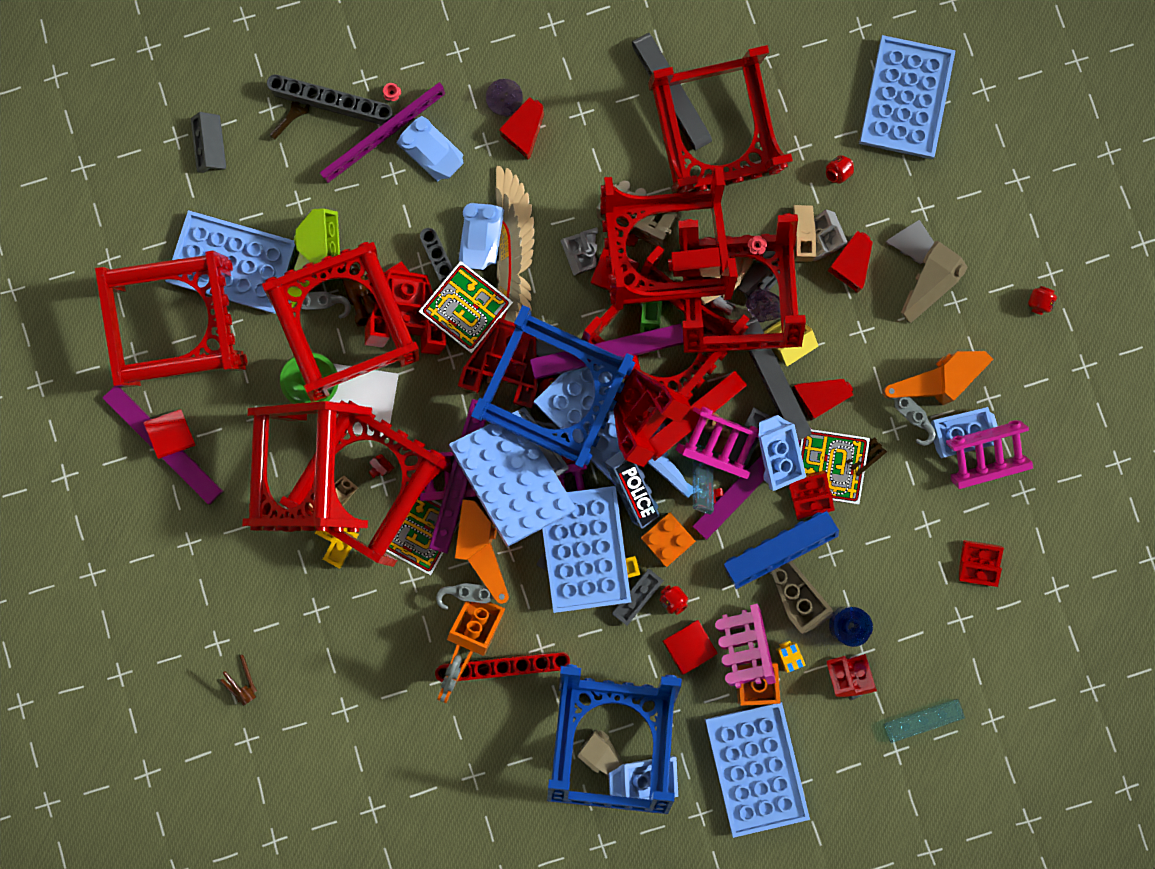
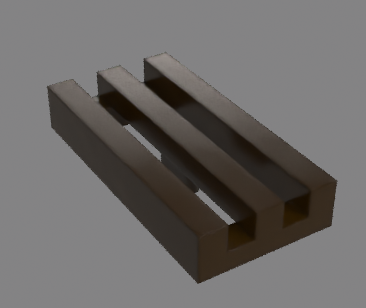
M875 437L869 441V447L872 444L875 447L868 452L867 458L877 450L880 452L855 473L857 476L887 453ZM848 459L846 463H851L853 459ZM858 461L851 467V469H856L863 462Z

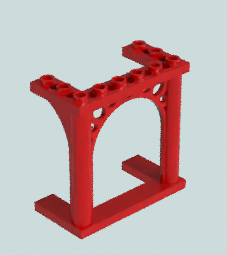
M768 45L748 49L741 59L674 74L673 67L653 71L648 86L649 90H653L673 179L671 187L673 194L691 192L694 189L696 191L707 190V186H711L715 167H723L724 181H733V184L743 182L746 177H751L752 180L761 178L762 174L768 172L769 175L781 173L780 171L787 168L788 164L793 161L791 153L785 155L775 138L759 65L769 54ZM743 70L754 121L752 142L747 151L732 163L709 165L700 162L687 151L682 142L670 86ZM756 143H760L759 148L762 147V151L755 148ZM749 154H758L761 162L758 164L753 163L749 159ZM685 159H689L691 161L687 168H685V165H687ZM746 161L749 166L743 165L742 168L740 163ZM696 165L699 166L701 169L700 175L698 177L696 175L690 176L691 168ZM724 167H728L729 171L725 172ZM709 169L712 171L711 175L710 173H708L704 178H702L704 176L705 170Z
M723 167L714 168L710 190L652 196H637L623 193L613 185L612 177H604V185H601L600 210L601 215L605 214V220H602L603 232H607V238H604L605 250H609V256H606L607 268H611V274H608V283L611 290L610 301L611 304H615V310L623 309V304L720 295H723V300L732 299L738 274L736 259L729 258L721 206L725 187ZM711 209L716 247H719L720 278L663 283L643 277L632 267L626 254V240L631 229L641 219L658 213ZM636 214V218L632 219L631 216ZM624 218L628 221L629 225L622 227L617 224L616 219ZM618 231L623 232V236H622V237H618V236H619V232H618ZM622 266H626L627 271L623 272ZM628 275L635 277V281L631 285H626L624 282V278ZM639 282H643L645 284V286L639 285V287L636 288Z
M785 213L777 215L776 235H760L767 242L765 251H775V255L769 259H765L763 254L754 255L749 251L748 241L753 239L754 236H726L729 258L748 257L758 260L766 265L774 274L779 288L782 333L703 337L701 297L684 299V353L802 347L806 317L805 315H798L794 263L798 214ZM685 219L678 221L680 251L716 247L715 238L705 237L699 239L698 220ZM775 261H777L776 263H777L778 266H774V265H772V263H774ZM683 277V281L704 279V277Z
M374 242L361 243L358 245V248L353 250L345 249L339 253L340 255L324 257L321 259V262L316 264L308 263L297 271L289 270L284 273V276L268 278L262 284L280 321L306 384L304 388L311 402H316L330 396L328 388L396 361H399L401 367L419 361L418 345L416 341H412L379 263ZM354 263H358L360 268L357 275L350 274V267ZM345 267V269H346L345 272H343V273H339V272H338V269L342 270V269ZM365 271H367V274H365V276L368 278V280L361 279ZM326 274L325 278L320 277L321 275ZM335 278L350 279L365 286L375 297L396 349L322 378L301 327V306L307 294L318 284ZM306 281H309V282H310V284H309L308 286H306V287H303V286L300 284V283H306ZM290 287H297L302 291V294L299 297H293L288 293V289ZM288 300L297 302V306L292 308V303L289 304Z
M658 245L648 256L639 273L640 275L656 282H673L656 268L664 252L663 248ZM639 282V284H638V286H637L636 288H638L639 285H643L644 283H643V282ZM684 299L669 300L684 312ZM614 303L601 318L596 316L583 332L582 340L591 344L605 342L599 334L620 311L615 310ZM702 305L703 328L707 332L708 330L711 332L703 333V337L743 335L748 329L746 324L750 319L746 315L737 320L727 319L713 313ZM710 351L706 355L707 357L703 356V352H698L694 363L687 370L672 377L652 376L643 372L635 365L633 369L646 374L658 382H662L666 386H668L669 382H674L677 385V392L684 395L687 401H689L693 396L691 391L694 387L699 389L705 381L703 379L706 373L710 375L717 367L714 363L718 359L722 361L728 354V351ZM693 366H697L698 370H694ZM681 378H685L687 380V382L684 381L683 388L680 383Z
M215 251L205 252L206 255L115 269L95 268L114 386L135 387L141 386V380L222 368L233 371L246 370L245 366L248 364L246 354H243V351L233 350L235 337L230 330L232 318L227 311L229 299L224 292V286H226L225 277L231 276V271H233L232 261L228 257ZM193 273H196L193 277V280L190 281L188 279V275L193 276ZM202 275H208V284L204 287H199V278ZM166 279L179 280L192 286L203 298L208 311L207 330L198 346L189 353L179 357L125 365L113 292H126L125 285ZM211 288L210 294L212 296L207 297L206 291ZM212 309L215 311L214 315L211 314ZM214 327H217L216 333L218 336L212 333ZM211 338L217 340L220 345L219 349H210L207 341ZM204 348L209 355H206V353L200 355V350Z
M341 400L340 402L344 404L357 405L350 400L348 403L344 402L343 400ZM338 414L336 418L335 455L342 448L356 441L371 440L382 443L396 455L400 463L402 485L399 495L369 545L364 544L345 531H331V527H328L326 532L373 561L394 567L398 560L385 552L425 487L439 473L443 471L450 473L452 465L449 464L450 460L434 449L431 448L430 452L424 449L425 444L417 439H414L413 442L407 439L408 434L400 429L397 432L390 429L392 425L383 419L381 422H378L374 419L376 417L374 414L371 416ZM357 422L361 423L363 427L360 436H356L353 431L354 424ZM367 425H369V430H370V431L373 432V430H374V434H373L372 436H370V435L367 434V431H368ZM347 430H348V433H349V435H350L351 437L346 440V439H344V437H345L346 435H348V434H346V432H347ZM386 438H389V443H385ZM400 448H402V450L408 452H406L404 455H401L399 453ZM316 452L288 497L283 496L279 501L280 504L292 509L305 500L314 481ZM409 456L418 457V462L415 465L407 466L405 464V460ZM408 471H415L410 478L407 476ZM308 508L310 515H312L313 511Z
M319 401L248 408L247 416H253L249 518H243L242 526H250V530L282 532L301 531V528L302 531H314V527L315 531H328V527H331V531L344 532V528H347V532H359V528H368V520L353 517L340 503L334 483L337 414L371 416L372 407ZM318 413L316 467L311 490L300 505L292 509H285L273 499L267 481L269 418L286 421H307V414ZM309 503H310V504L312 505V507H313V514H312V515H310V513H309V511H308V504H309Z

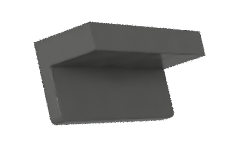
M199 112L190 118L197 172L205 173L211 168L224 170L226 169L220 115Z
M767 251L763 257L765 259L772 258L775 255V251ZM757 261L748 269L741 284L736 289L744 294L750 304L754 305L777 283V280L766 265ZM775 261L774 263H772V265L778 266L777 263H776L777 261Z

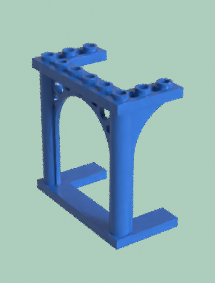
M522 305L514 322L516 328L483 399H478L471 416L481 421H488L574 461L575 465L583 468L584 464L588 466L593 454H590L592 446L595 448L600 439V436L597 434L600 428L604 430L609 420L606 418L608 410L612 412L617 401L614 400L616 393L621 394L625 385L622 382L624 376L630 375L636 363L632 361L634 356L626 353L625 357L608 352L533 317L530 308ZM524 332L578 357L589 368L595 383V398L590 411L577 424L565 429H547L491 404ZM594 364H597L598 367L602 365L604 366V368L595 371ZM603 372L612 374V379L607 383H601L598 380L599 375ZM611 386L610 388L604 391V393L606 394H600L599 391L601 387ZM594 406L599 407V410L597 412L593 410ZM585 422H590L591 426L588 425L589 434L583 428ZM575 429H580L584 435L581 443L573 439L572 434ZM565 432L568 433L570 442L565 441L566 438H562L561 435Z
M566 664L561 666L559 691H561L552 778L551 780L549 779L547 801L668 814L675 797V793L668 792L673 708L681 688L682 679L677 678L675 675H665V677H661L658 688H653L652 685L648 684L634 686L633 683L629 682L614 684L615 682L610 680L595 682L591 678L580 680L581 668H577L576 665ZM580 694L589 696L591 704L588 706L583 705L579 700ZM594 695L597 696V697H599V695H600V696H602V699H601V700H595V699H594ZM614 697H619L620 700L616 701ZM633 699H635V701L641 700L639 704H634L632 702ZM647 701H653L655 704L654 709L650 712H645L642 709L643 704ZM611 703L625 705L638 712L647 722L653 738L649 799L569 791L575 730L582 717L593 708ZM575 704L578 708L582 709L581 713H575L577 708H574ZM658 713V715L655 716L656 722L651 721L650 717Z

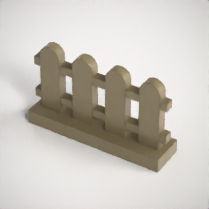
M626 180L621 181L619 185H614L623 193L647 196V192L643 188L637 189L635 193L631 192L630 183ZM599 203L596 208L597 218L605 220V214L601 215ZM680 211L663 213L664 215L659 223L653 221L657 214L649 215L637 222L629 233L648 243L664 248L667 244V235L671 234L670 227L675 219L679 221L681 218ZM634 214L631 216V218L634 219L637 215ZM624 218L616 219L617 224L622 227L629 225L628 221Z

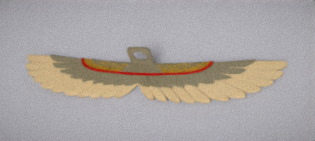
M497 166L496 205L504 209L499 241V261L497 262V290L513 302L501 319L515 322L522 305L529 307L532 311L529 303L532 300L529 292L531 287L519 274L532 264L531 257L534 250L530 249L534 245V239H532L534 236V217L530 218L532 204H529V194L527 192L524 194L523 183L519 185L517 175L513 176L508 168H506L504 173L503 168ZM487 377V382L490 383L492 378Z

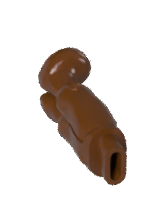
M352 264L350 274L357 275L360 269L357 265ZM342 278L348 300L355 308V323L357 326H365L376 303L371 297L372 293L362 284ZM361 298L364 301L366 311L361 303Z

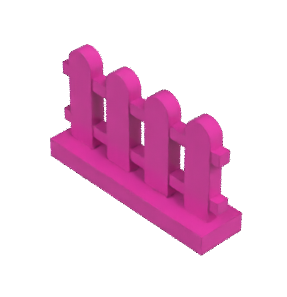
M758 604L750 605L751 612L747 613V610H742V614L731 617L725 614L722 615V619L717 620L715 623V627L719 632L726 633V636L719 639V646L724 650L729 649V654L722 657V663L727 668L732 667L733 672L725 676V681L730 686L735 685L736 688H741L743 683L756 681V684H760L762 679H766L768 685L776 683L762 613ZM751 625H754V627H755L754 630H751V628H750ZM745 627V632L731 635V630ZM758 642V647L754 648V643ZM744 645L749 646L748 650L739 652L734 651L735 647H740ZM757 661H761L762 665L758 666ZM752 663V668L738 671L737 666Z

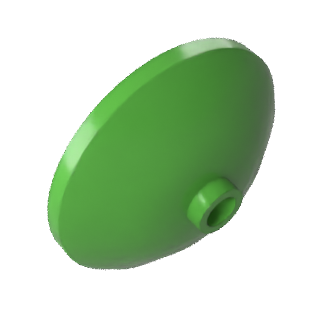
M312 352L322 378L337 372L336 367L328 358ZM292 357L282 368L280 374L281 390L285 397L293 404L311 402L304 388L306 384L295 358ZM338 385L327 389L330 396L316 402L330 401L335 395Z

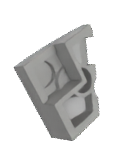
M826 209L814 218L816 257L813 261H817L839 250L848 242L835 212Z
M918 220L888 239L886 243L899 249L900 253L905 256L912 257L915 262L922 264L934 241L921 221Z
M597 227L561 240L574 276L596 267L595 252L597 251V244H595L598 233Z

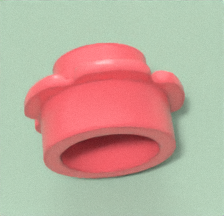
M388 83L383 88V96L387 101H396L399 99V95H401V89L394 83Z
M754 236L753 239L748 241L749 251L754 255L763 254L765 247H767L766 240L762 239L761 236Z

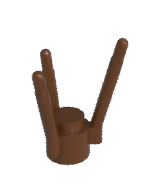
M240 655L250 688L244 686L240 689L226 671L223 672V675L232 687L224 679L220 681L236 697L238 702H241L244 706L256 698L254 693L257 689L253 684L244 655Z

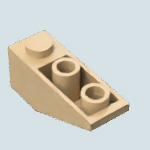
M794 205L793 214H798L794 262H812L816 257L813 206Z

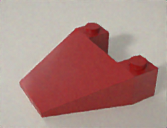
M390 269L386 279L409 334L421 336V353L440 355L446 346V333L419 312L434 294L428 276ZM376 301L365 326V345L384 348L390 338V332Z
M498 318L463 367L458 383L459 388L478 394L483 376L493 377L516 328L514 322ZM524 332L501 381L518 386L513 401L514 405L533 410V401L538 394V379H534L530 359L537 358L536 337Z
M633 369L624 381L625 385L621 394L616 393L614 400L617 402L613 412L619 449L625 460L644 467L655 454L649 442L652 435L667 417L680 422L691 409V406L681 393Z

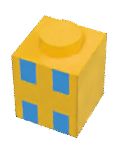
M789 640L779 644L780 648H777L776 652L785 672L788 673L806 666L797 643H791Z

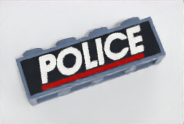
M621 451L606 460L604 463L631 521L643 529L660 517L657 510L659 508L658 504L652 499L650 495L652 491L645 484V476L637 464L625 460Z

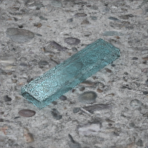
M696 444L697 450L702 451V449H705L704 446ZM693 459V509L711 515L714 511L713 466Z
M954 699L883 724L890 743H894L965 719L959 699Z

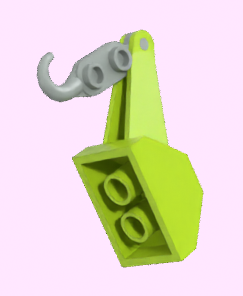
M312 209L297 227L294 243L300 253L294 267L295 271L302 269L308 263L316 264L321 262V259L324 257L340 255L337 211ZM306 281V283H300V284H301L303 287H306V286H308V285L310 284V282H309V281ZM290 287L288 289V293L293 297H299L302 294V291L297 287ZM324 291L309 292L301 308L305 310L327 309L337 303H342L345 306V312L339 315V318H345L351 311V304L344 296H336ZM288 300L289 304L292 303V308L297 306V302Z

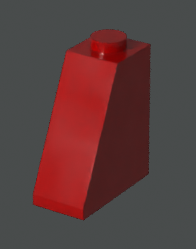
M530 97L499 129L500 136L526 159L531 157L544 117L543 105L538 100H533Z
M857 231L827 271L858 293L865 284L873 241L870 240L866 233Z
M719 247L671 252L672 259H668L669 271L673 270V277H720Z
M844 379L801 383L791 388L811 421L854 395L851 384L848 381L845 382Z

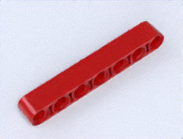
M736 371L695 402L680 422L673 420L649 439L655 451V454L652 456L654 461L695 429L700 415L693 411L694 407L701 409L703 406L715 413L747 386Z
M558 651L471 660L467 664L469 674L467 676L461 675L458 681L561 671V666L556 663V658L560 655L564 656L567 659L566 664H570V657L566 652ZM545 658L547 666L544 668L538 667L537 659ZM525 660L528 663L527 669H519L517 662ZM499 662H506L508 664L506 672H501L498 669ZM450 663L441 664L436 669L435 676L438 681L443 682L444 677L440 675L441 668L448 669ZM486 664L489 667L488 673H480L479 665Z

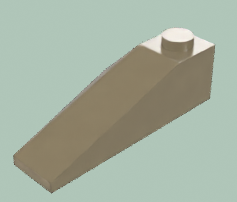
M935 241L923 260L925 266L922 273H918L915 278L917 279L915 289L909 292L902 308L901 314L908 323H912L957 284L968 268L961 256L939 241Z
M792 561L771 571L788 618L801 634L820 626L833 616L832 608Z
M595 729L581 745L577 757L598 773L601 770L609 781V772L617 769L624 762L611 741L608 740L609 736L602 730L598 731Z

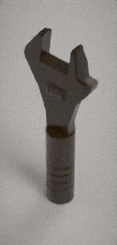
M292 101L291 110L269 135L275 140L294 119L307 114L310 106L307 104L303 108L299 105V102Z

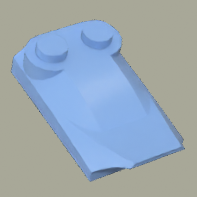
M423 116L415 119L396 142L400 148L437 182L440 179H449L463 165V154Z
M470 203L464 207V224L459 261L463 262L470 269L484 270L491 264L496 265L504 215L502 207Z
M988 407L931 421V425L936 433L934 439L935 448L941 458L957 455L956 451H953L946 444L947 440L955 436H965L997 427L995 416L989 412ZM993 441L983 443V448L994 446ZM975 446L965 448L964 453L975 450Z
M779 415L760 421L758 437L765 467L763 476L765 482L769 485V489L774 491L805 478L806 473L795 425L784 420Z
M667 452L656 461L651 458L647 462L686 498H689L691 494H705V492L685 481L680 471L667 458L669 455Z
M670 756L668 792L675 793V797H678L677 761L675 756ZM652 759L622 764L617 769L609 772V794L612 796L649 799Z

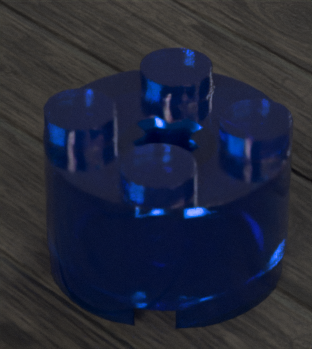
M844 606L833 612V616L830 617L829 629L837 642L856 647L863 645L868 640L873 631V623L871 617L864 610L853 606ZM850 623H854V627H851V629L847 628Z

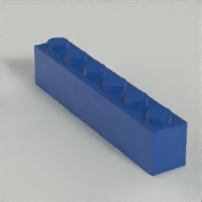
M827 511L823 513L818 512L806 522L801 521L794 528L781 531L777 537L762 541L758 547L748 548L742 555L729 558L724 564L725 571L735 589H738L839 536V529Z

